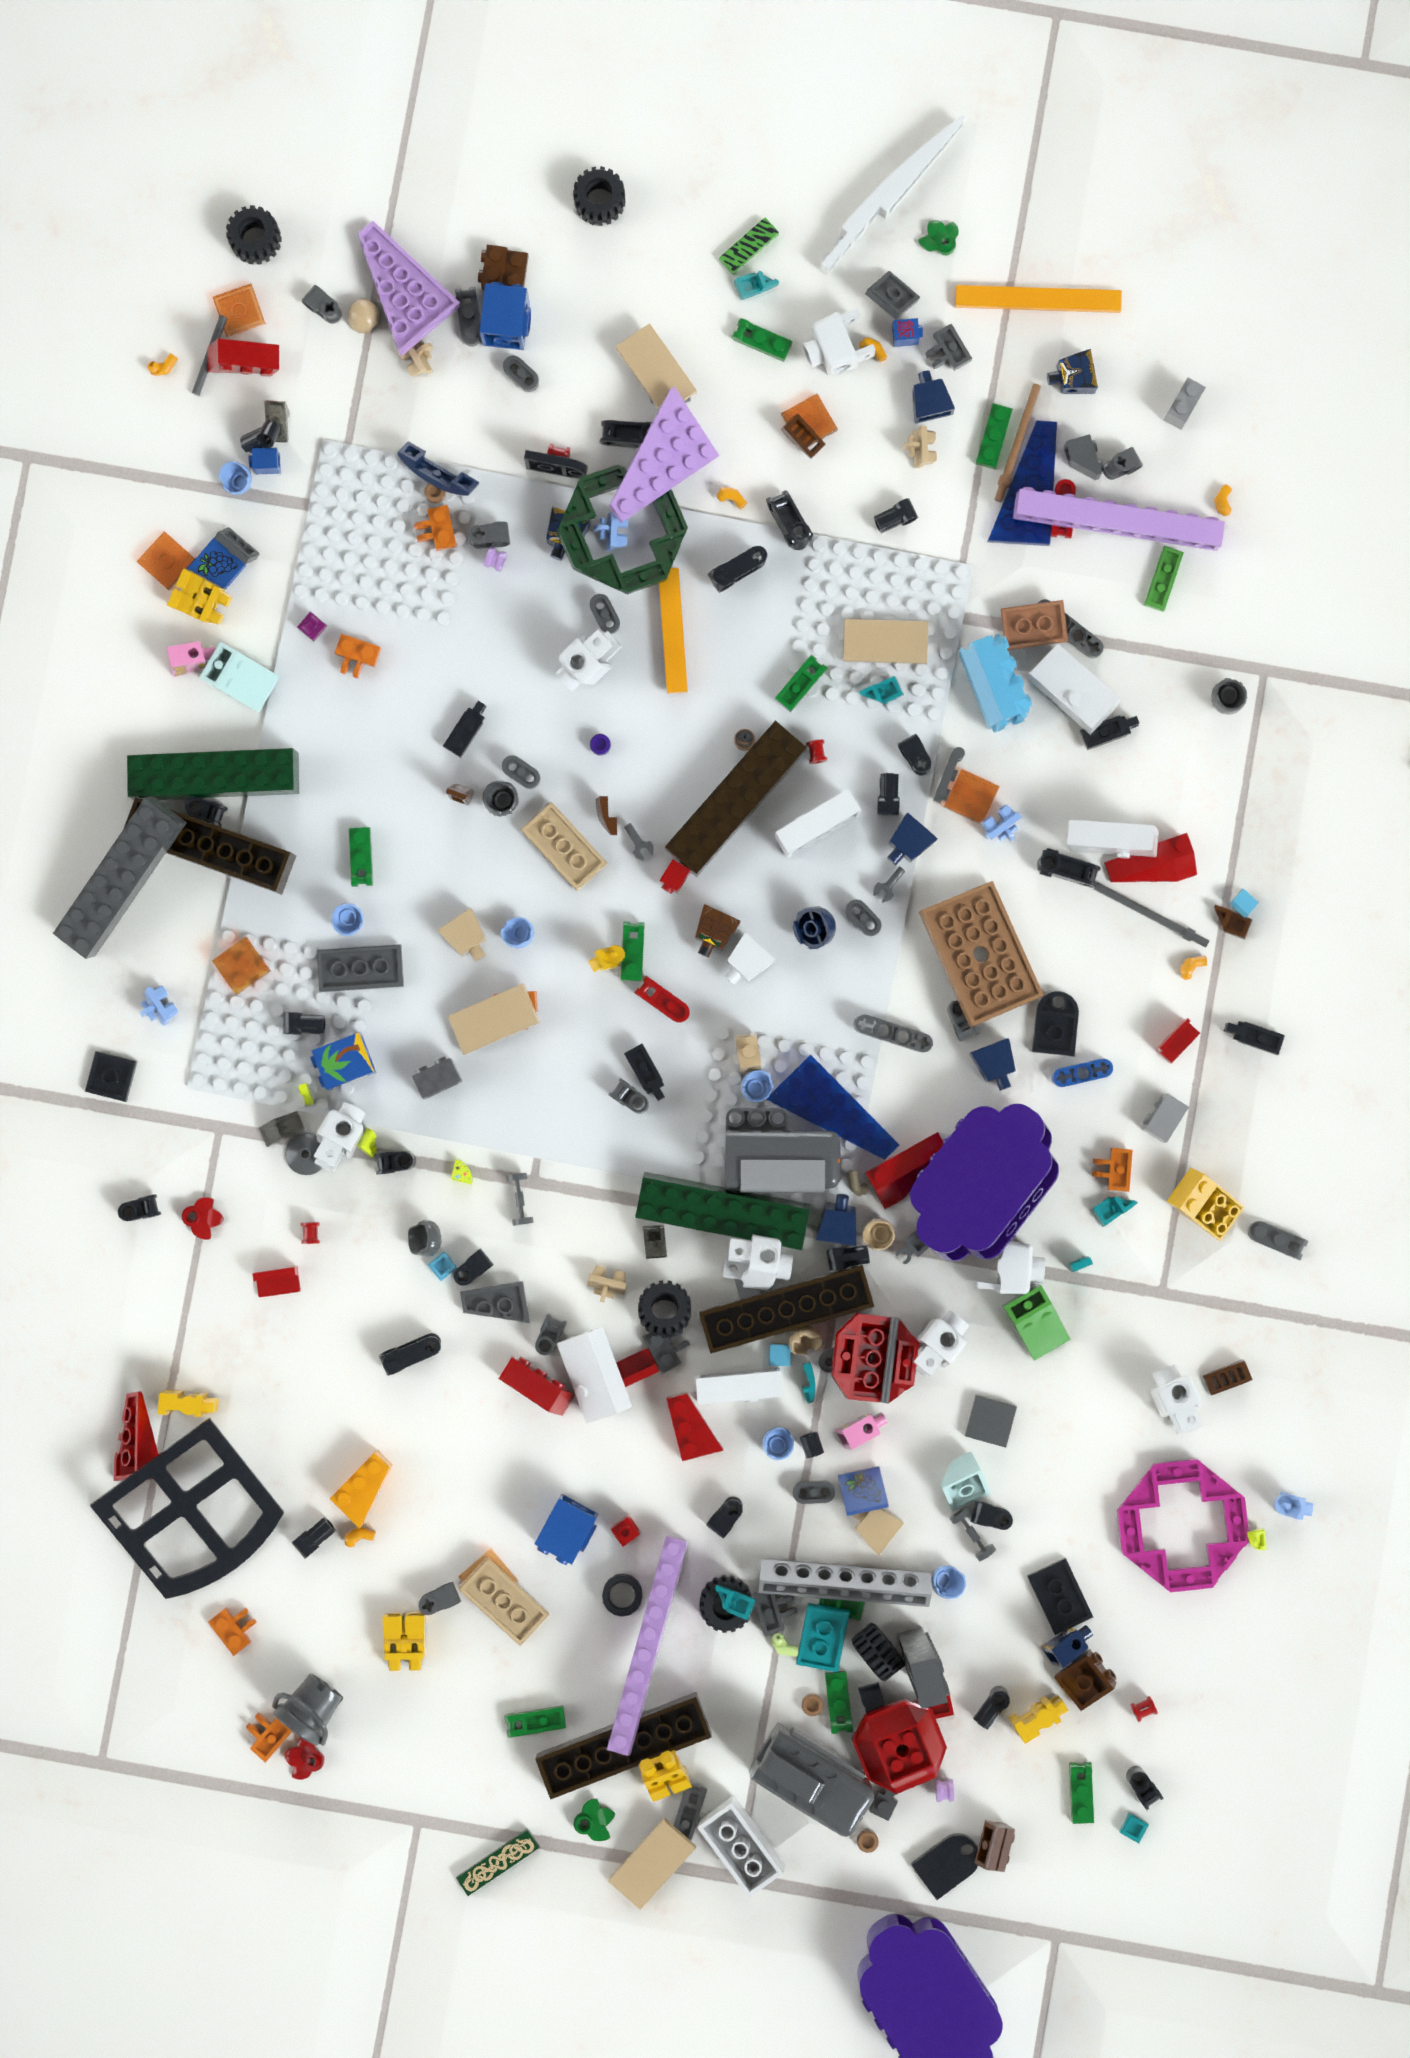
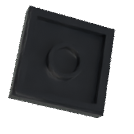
M95 1051L85 1092L127 1102L137 1061Z

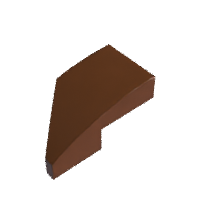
M599 796L595 799L598 819L610 835H617V817L608 816V796Z
M1215 905L1214 909L1224 932L1245 940L1252 919L1244 918L1230 909Z

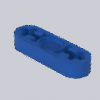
M1099 1059L1060 1068L1054 1071L1052 1081L1057 1087H1066L1105 1078L1112 1074L1113 1064L1108 1059ZM1101 1062L1105 1066L1108 1065V1069L1105 1070L1106 1074L1098 1071L1094 1072L1096 1077H1092L1093 1071L1090 1064H1093V1068L1100 1067ZM1085 1067L1088 1070L1087 1078L1080 1079L1077 1076L1078 1068ZM1069 1069H1073L1072 1075L1075 1082H1072V1078L1065 1079L1064 1084L1061 1081H1057V1077L1060 1076L1059 1072L1067 1075L1071 1074Z

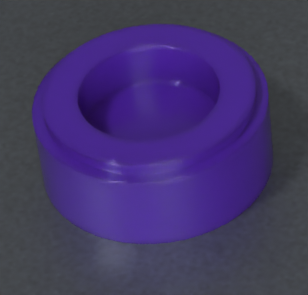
M604 734L593 736L590 740L591 751L598 756L606 755L611 749L610 739Z

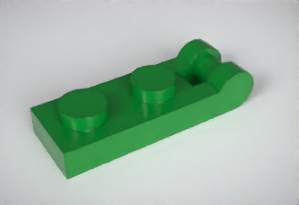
M739 319L737 331H734L731 337L734 341L782 362L785 361L793 341L756 326L745 319ZM745 331L751 332L749 338L744 336Z
M813 655L805 661L775 697V700L790 713L828 669L824 664L818 663L816 661L817 658ZM810 667L816 671L814 675L807 671Z
M349 828L351 886L358 887L359 884L373 886L371 828ZM365 870V876H358V871Z
M623 922L622 948L624 949L625 957L621 964V981H642L645 922H638V924ZM630 932H637L638 938H629Z
M846 1671L825 1673L831 1734H838V1731L853 1732ZM844 1716L845 1722L837 1723L836 1717Z
M563 1705L504 1715L505 1722L508 1724V1730H506L508 1738L565 1729L567 1727ZM516 1721H522V1728H517Z
M1069 1762L1072 1823H1094L1092 1763L1084 1762V1764H1077L1076 1762ZM1077 1773H1084L1085 1778H1077Z

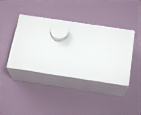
M1059 643L1029 673V681L1090 735L1119 706L1120 697Z
M848 788L810 812L798 816L793 822L776 831L775 839L788 859L857 818L861 813V808Z
M1069 820L1067 845L1072 851L1117 854L1118 858H1130V855L1156 857L1159 831L1155 825Z
M603 1327L557 1343L586 1424L616 1415L632 1407Z
M780 1368L696 1376L698 1405L743 1400L745 1402H755L758 1399L784 1397Z
M734 1795L700 1819L697 1828L748 1898L783 1874L784 1862Z

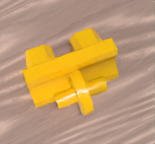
M619 945L598 949L594 952L596 957L589 960L588 963L593 972L615 969L621 966L620 962L625 957L624 949Z

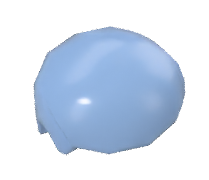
M227 462L221 467L218 474L223 488L230 494L242 495L250 489L252 483L251 472L239 462Z
M343 903L334 909L331 923L334 930L339 934L351 936L361 929L364 916L360 908L354 904Z
M522 917L507 920L505 926L500 931L502 940L509 947L515 949L528 946L535 933L532 923Z
M752 1070L744 1076L741 1082V1090L744 1097L754 1103L763 1102L769 1098L773 1089L771 1075L763 1070Z
M775 1427L768 1430L764 1435L762 1447L769 1458L783 1460L792 1453L794 1438L788 1429Z
M950 1565L940 1566L934 1571L932 1588L937 1595L945 1599H955L963 1594L966 1587L963 1573Z

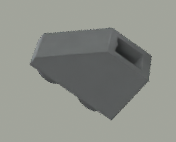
M1090 434L1066 441L1063 448L1069 467L1093 480H1098L1103 472V464L1096 455L1098 451L1096 441L1091 439Z

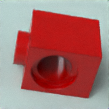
M672 859L659 880L662 884L661 888L670 894L673 891L678 894L690 875L691 870Z
M629 1514L612 1525L610 1529L622 1547L641 1533Z

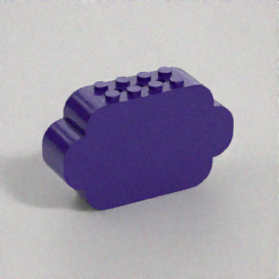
M1023 1104L1008 1105L1000 1112L988 1106H981L971 1110L964 1119L962 1118L958 1121L952 1135L944 1139L942 1148L938 1153L935 1152L931 1156L928 1166L918 1173L917 1180L910 1191L911 1203L921 1214L917 1221V1234L921 1241L942 1259L952 1262L959 1261L967 1257L969 1253L979 1259H992L998 1256L1057 1181L1059 1165L1049 1151L1052 1144V1134L1037 1112Z
M889 1914L875 1922L867 1934L869 1954L860 1961L857 1970L860 1995L865 2009L868 2013L872 2011L875 2017L874 2022L879 2030H885L886 2040L890 2047L897 2049L898 2058H993L990 2046L1000 2038L1003 2030V2022L998 2012V2006L947 1927L936 1918L924 1917L912 1923L909 1918L901 1914Z

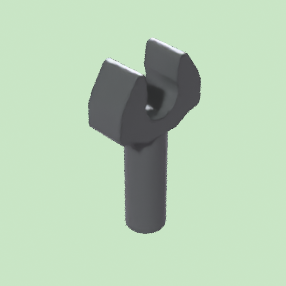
M627 824L624 829L635 844L633 854L637 859L644 861V857L640 853L641 849L647 848L649 853L653 855V845L651 841H642L632 824Z
M899 866L886 883L878 882L875 885L873 896L878 894L880 890H885L886 896L881 902L890 901L894 896L892 893L893 886L906 871Z

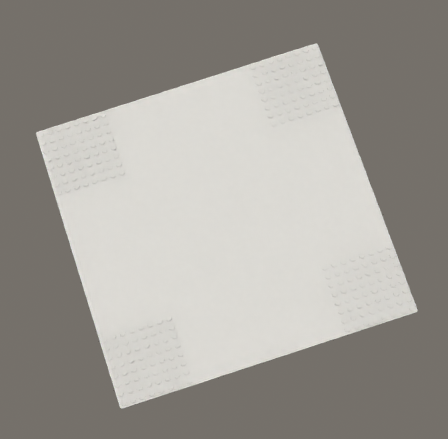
M324 440L320 449L274 673L280 677L268 698L258 750L293 748L299 753V794L248 796L240 832L241 835L289 851L296 855V859L282 895L233 877L230 879L190 1070L188 1088L190 1090L321 1116H327L331 1110L339 1111L343 1102H346L365 1112L366 1115L361 1122L362 1124L640 1179L643 1178L644 1172L720 1187H725L727 1112L733 1108H780L787 1113L788 1130L834 1131L839 1135L841 1141L840 1182L832 1189H825L824 1193L756 1194L810 1204V1212L818 1214L823 1213L827 1202H836L837 1194L848 1195V1205H850L852 1191L849 1188L847 1171L857 1170L882 1042V1040L856 1032L853 1022L859 1015H869L886 1021L917 861L916 858L910 863L903 857L897 865H894L887 858L894 850L888 843L907 813L924 825L971 582L972 565L813 534L812 541L808 542L806 548L794 550L787 545L779 527L680 508L688 529L671 568L679 567L688 693L667 694L659 584L627 595L573 570L566 552L562 561L550 557L553 546L547 544L546 536L551 509L556 507L566 511L575 488L430 460L456 476L463 472L479 481V485L469 496L446 492L445 499L435 504L428 501L425 496V487L428 483L411 471L396 453ZM601 494L589 498L596 517L590 520L591 526L584 539L593 560L613 554L621 573L656 561L649 542L667 534L653 503L648 504L629 517L627 528L617 527V534L627 535L626 547L606 551L607 533L606 539L600 540V533L594 531V526L600 525V518H606L607 525L608 513L611 512L609 504L614 495ZM448 505L457 547L436 551L434 540L417 542V536L432 533V529L415 530L414 524L421 521H430L427 509ZM500 521L508 523L510 545L494 547L499 552H507V558L501 572L496 571L491 566H484L489 548L476 549L471 545L469 531L473 526ZM477 534V540H481V534ZM754 546H762L766 549L767 559L762 568L736 582L725 591L718 593L707 575L711 570L721 564H725ZM754 554L753 559L758 558L759 561H760L761 556H756V555ZM604 594L609 598L619 617L620 628L612 635L622 647L608 660L613 667L595 684H580L574 691H571L556 676V672L563 666L559 661V656L577 638H581L584 635L589 638L597 629L601 631L591 612L589 603L594 595ZM598 603L596 607L602 609L604 604ZM309 612H312L327 625L314 642L297 628ZM844 619L928 621L927 664L843 662ZM612 621L606 623V626L609 628L614 625ZM341 634L382 648L375 668L363 664L358 679L353 677L356 661L351 660L346 674L340 672L345 658L335 655L334 652ZM813 655L817 658L816 661L818 663L824 664L828 669L790 713L775 700V697L805 661ZM582 658L581 661H580V666H581V668H582L583 665H584V659H583V658ZM811 667L807 670L812 675L816 672ZM896 676L904 696L884 704L860 695L859 691ZM479 700L487 706L482 714L485 717L484 724L462 758L445 749L443 744L463 713L468 708L473 710ZM776 720L805 746L806 742L812 740H824V755L828 761L819 764H809L810 753L809 747H807V752L697 877L690 873L678 894L674 891L670 894L661 888L660 878L672 859L677 861L665 851V846L749 751L739 750L735 746L734 737L739 730L748 729L752 731L756 743ZM915 733L920 738L931 759V769L924 776H919L913 772L897 745ZM604 734L610 739L611 749L606 755L598 756L591 751L590 740L593 736ZM514 755L534 767L540 774L541 780L539 785L534 789H526L505 775L502 770L503 760L507 756ZM918 761L917 767L921 766L924 769L926 762ZM516 764L509 766V769L512 771L517 768ZM880 774H899V815H877L878 796H880ZM529 775L526 778L527 782H532L534 780V777L532 775ZM494 781H504L511 783L516 788L519 803L516 809L512 811V814L499 817L489 813L483 803V791L488 784ZM454 784H459L474 790L470 805L467 806L450 800L446 794L447 788ZM849 788L861 808L860 815L787 859L775 839V832L793 822L798 816L810 812ZM599 796H608V816L617 817V835H610L598 819L595 799ZM550 802L561 811L608 863L578 892L520 830ZM629 823L632 824L642 841H651L653 845V855L649 853L647 848L641 849L640 853L643 855L644 861L637 859L633 854L635 844L624 829ZM370 827L373 886L359 884L358 887H352L349 828ZM899 866L902 867L906 872L893 886V898L882 903L881 901L886 896V891L880 890L878 894L873 896L875 885L878 882L886 883ZM365 870L358 871V876H365ZM855 899L863 901L880 919L882 926L877 935H864L847 917L845 910L850 901ZM343 903L354 904L360 908L364 916L361 929L351 936L339 934L334 930L331 923L334 909ZM704 904L741 921L740 926L724 949L721 951L713 948L709 958L698 954L702 942L695 939ZM820 906L827 909L833 915L836 921L835 936L830 943L819 949H808V946L797 941L794 935L793 922L796 921V915L801 910L807 907ZM854 907L852 909L853 914H859L860 909ZM470 908L474 911L487 940L480 945L486 956L475 962L470 953L462 957L438 932V929ZM515 917L526 918L532 923L535 932L531 943L521 949L509 947L502 940L500 933L507 920ZM624 921L630 922V924L645 922L642 981H621V966L615 969L593 972L588 963L589 960L596 957L594 952L598 949L608 948L613 945L622 947ZM872 922L867 923V928L869 930L874 929V924ZM630 932L629 938L637 939L638 933ZM746 932L775 958V962L748 982L741 977L733 985L725 978V975L732 969L727 960ZM402 945L404 987L319 992L317 950ZM646 976L687 1004L690 1015L685 1022L676 1023L634 993L637 988L640 989ZM520 984H525L527 992L537 991L538 1012L536 1014L540 1023L463 1055L449 1021V1015ZM650 988L646 994L651 997L656 990ZM284 1012L303 1013V1015H324L326 1021L325 1033L283 1034ZM865 1018L863 1021H859L862 1030L865 1027L872 1028L871 1033L873 1034L874 1025L867 1024ZM884 1024L878 1028V1033L883 1036ZM358 1032L362 1033L377 1073L370 1076L365 1075L334 1087L331 1091H327L325 1087L322 1088L318 1080L320 1072L318 1068H314L311 1062L312 1050ZM756 1032L761 1068L771 1075L773 1089L769 1098L763 1102L754 1103L748 1101L741 1090V1082L745 1075L740 1074L735 1035ZM642 1043L665 1085L660 1088L665 1096L660 1101H657L653 1092L647 1094L646 1090L644 1091L624 1055L625 1052ZM442 1057L451 1058L463 1082L428 1099H422L412 1078L416 1074L415 1070L423 1066L430 1068L435 1065L434 1061ZM620 1078L636 1088L635 1090L648 1099L649 1108L645 1113L637 1114L608 1095L617 1087ZM309 1084L315 1102L314 1105L307 1106L298 1085ZM641 1098L636 1099L633 1103L634 1108L637 1110L642 1109L645 1105L644 1100ZM733 1112L729 1116V1120L733 1124H738L742 1119L741 1115L737 1112ZM758 1112L753 1113L750 1117L754 1124H760L763 1120L762 1115ZM779 1112L774 1113L772 1121L775 1124H781L784 1121V1116Z

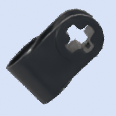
M916 733L897 744L900 752L908 761L915 774L924 776L929 773L931 759ZM918 761L926 762L924 769L921 766L917 767Z
M195 796L190 797L185 802V809L191 816L219 827L222 826L220 822L224 812L228 810L227 807ZM195 802L201 804L198 812L191 811V806Z
M401 1151L374 1154V1157L377 1158L378 1166L376 1175L411 1170L416 1165V1157L411 1152ZM404 1155L410 1158V1164L407 1167L401 1164V1158Z
M157 1194L121 1204L118 1208L119 1218L123 1221H135L162 1215L161 1211H158L156 1203ZM127 1206H131L134 1210V1214L130 1218L124 1214Z
M480 1248L454 1272V1280L458 1285H468L494 1264ZM460 1271H467L469 1273L467 1276L469 1280L467 1282L458 1279Z
M735 1496L728 1497L712 1515L706 1526L721 1538H725L743 1512L742 1501ZM737 1504V1511H729V1505Z
M975 1501L970 1522L981 1526L1007 1530L1012 1526L1013 1518L1006 1509ZM1005 1514L1008 1522L1005 1521L1001 1525L997 1518Z
M879 1682L858 1687L866 1713L884 1706Z
M1133 1766L1128 1769L1126 1773L1127 1781L1146 1811L1150 1805L1159 1799H1164L1158 1788L1151 1782L1141 1767ZM1141 1774V1781L1137 1783L1133 1782V1778L1136 1775Z

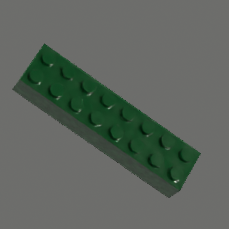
M293 748L127 755L128 797L132 800L135 797L141 799L154 797L157 800L189 799L194 796L199 798L299 794V753Z
M644 1172L635 1218L751 1240L753 1234L779 1239L782 1247L802 1250L810 1214V1204L756 1193H740V1190L725 1189V1187Z

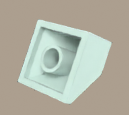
M971 1451L951 1461L941 1487L952 1512L991 1494L983 1473Z

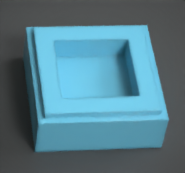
M1243 888L1231 901L1230 905L1246 918L1259 902Z
M445 1251L428 1264L440 1281L458 1268Z
M770 1344L769 1366H790L791 1350L789 1349V1344Z

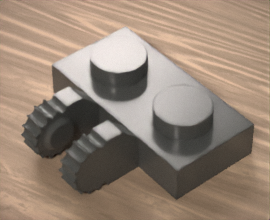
M952 323L933 334L938 345L925 353L926 357L929 358L940 351L943 352L944 356L931 364L934 369L948 361L953 371L972 361L970 353Z
M652 1332L642 1336L663 1374L682 1364L676 1352L689 1346L690 1343L688 1340L683 1341L673 1348L670 1340L678 1338L684 1332L680 1334L677 1332L674 1337L669 1335L666 1338H662V1335L655 1337Z
M752 1593L753 1598L756 1599L755 1606L764 1636L784 1631L785 1627L782 1618L796 1614L797 1608L791 1607L780 1612L778 1605L791 1602L794 1599L793 1596L786 1595L776 1599L775 1594Z

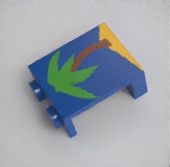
M358 1032L312 1050L311 1062L314 1068H318L320 1072L318 1080L321 1087H325L327 1091H331L334 1087L365 1075L370 1076L377 1073L362 1033Z

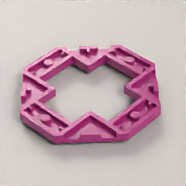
M1198 1459L1153 1463L1117 1509L1122 1554L1170 1593L1213 1588L1224 1571H1227L1237 1558L1236 1556L1242 1548L1249 1543L1245 1497ZM1199 1481L1202 1502L1223 1501L1227 1542L1206 1544L1209 1565L1168 1570L1164 1548L1144 1551L1139 1509L1160 1507L1158 1485Z

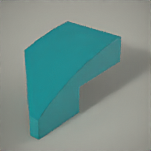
M758 271L757 274L751 273L735 278L734 284L741 300H744L778 286L779 280H773L763 275V272Z
M896 676L859 691L860 695L884 704L904 696Z
M1116 1196L1108 1197L1093 1207L1091 1211L1102 1227H1104L1121 1214L1130 1210L1138 1202Z
M810 1361L802 1364L809 1384L802 1386L808 1404L814 1402L816 1386Z
M716 1585L715 1589L721 1598L724 1610L726 1609L727 1612L749 1620L756 1599L732 1589Z

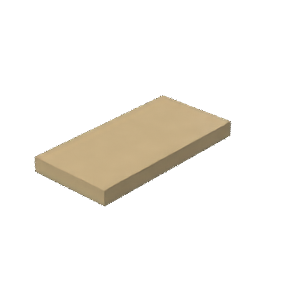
M650 323L615 346L658 410L663 404L668 391L674 386L684 401L697 393L694 385Z
M844 619L843 662L927 664L928 621Z
M552 802L520 829L577 892L608 865L606 860Z
M520 984L448 1016L463 1055L540 1023L525 984Z
M488 1556L458 1587L462 1594L519 1646L550 1615L546 1609Z
M663 1818L612 1874L608 1882L641 1910L696 1849V1845L667 1819Z

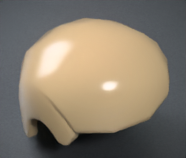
M359 299L349 308L348 323L358 333H369L372 328L378 325L380 311L377 305L369 299Z
M875 1218L864 1227L862 1231L863 1242L872 1250H885L892 1245L895 1239L894 1227L885 1219Z
M810 1326L795 1330L789 1338V1349L796 1355H807V1350L810 1348L817 1351L823 1344L821 1335Z

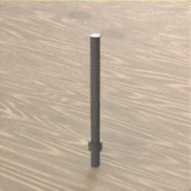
M1096 883L1094 890L1182 935L1183 939L1189 942L1192 940L1205 948L1207 947L1210 940L1196 934V931L1190 927L1185 928L1101 883Z

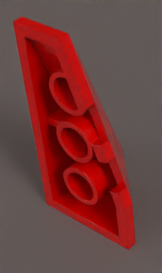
M1188 833L1159 842L1156 857L1130 855V858H1115L1104 862L1111 883L1178 882L1197 875L1195 854Z

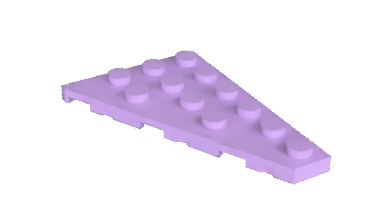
M372 221L358 233V238L398 353L403 356L460 307V302L382 228Z
M675 386L668 391L663 404L660 406L656 417L647 431L648 433L638 448L636 456L626 471L627 473L609 504L610 509L620 524L719 457L718 452Z

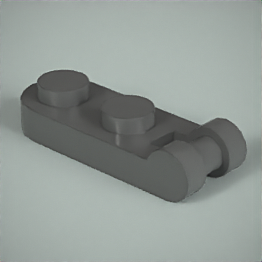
M469 287V290L455 289L456 299L460 302L458 316L462 340L468 346H477L481 342L479 333L481 322L476 287ZM471 298V303H463V299Z
M956 747L952 751L933 801L940 804L942 800L947 801L951 791L947 787L950 781H955L958 770L955 769L956 764L965 755L963 748Z
M1261 1221L1253 1222L1248 1227V1236L1254 1242L1301 1261L1303 1256L1301 1253L1303 1248L1307 1246L1308 1240ZM1290 1241L1296 1243L1293 1250L1288 1249Z
M691 1784V1788L683 1792L673 1825L690 1841L693 1838L707 1793V1788H697L693 1784ZM690 1795L698 1797L696 1803L689 1801Z

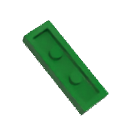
M995 403L992 404L976 465L996 469L1013 408Z

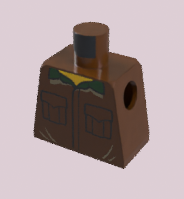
M704 904L695 939L702 942L698 954L709 958L713 948L722 951L740 926L741 921Z

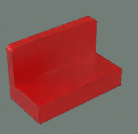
M1189 1018L1184 1019L1155 1049L1170 1064L1200 1034L1190 1024L1191 1020Z
M298 1267L252 1273L253 1282H257L259 1297L301 1291Z
M649 1348L616 1362L625 1387L659 1372V1368Z

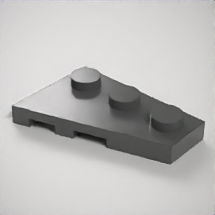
M523 1281L460 1292L463 1313L530 1323Z

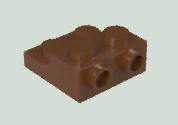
M487 244L486 250L481 252V262L484 263L483 270L478 272V283H481L482 290L485 291V283L491 284V282H500L505 286H512L513 284L525 286L529 254L511 251L503 246Z
M1091 1649L1082 1653L1070 1665L1054 1676L1080 1711L1113 1691L1117 1683L1115 1681L1117 1679L1115 1673L1111 1669H1106L1102 1664L1103 1659L1098 1652L1093 1653Z

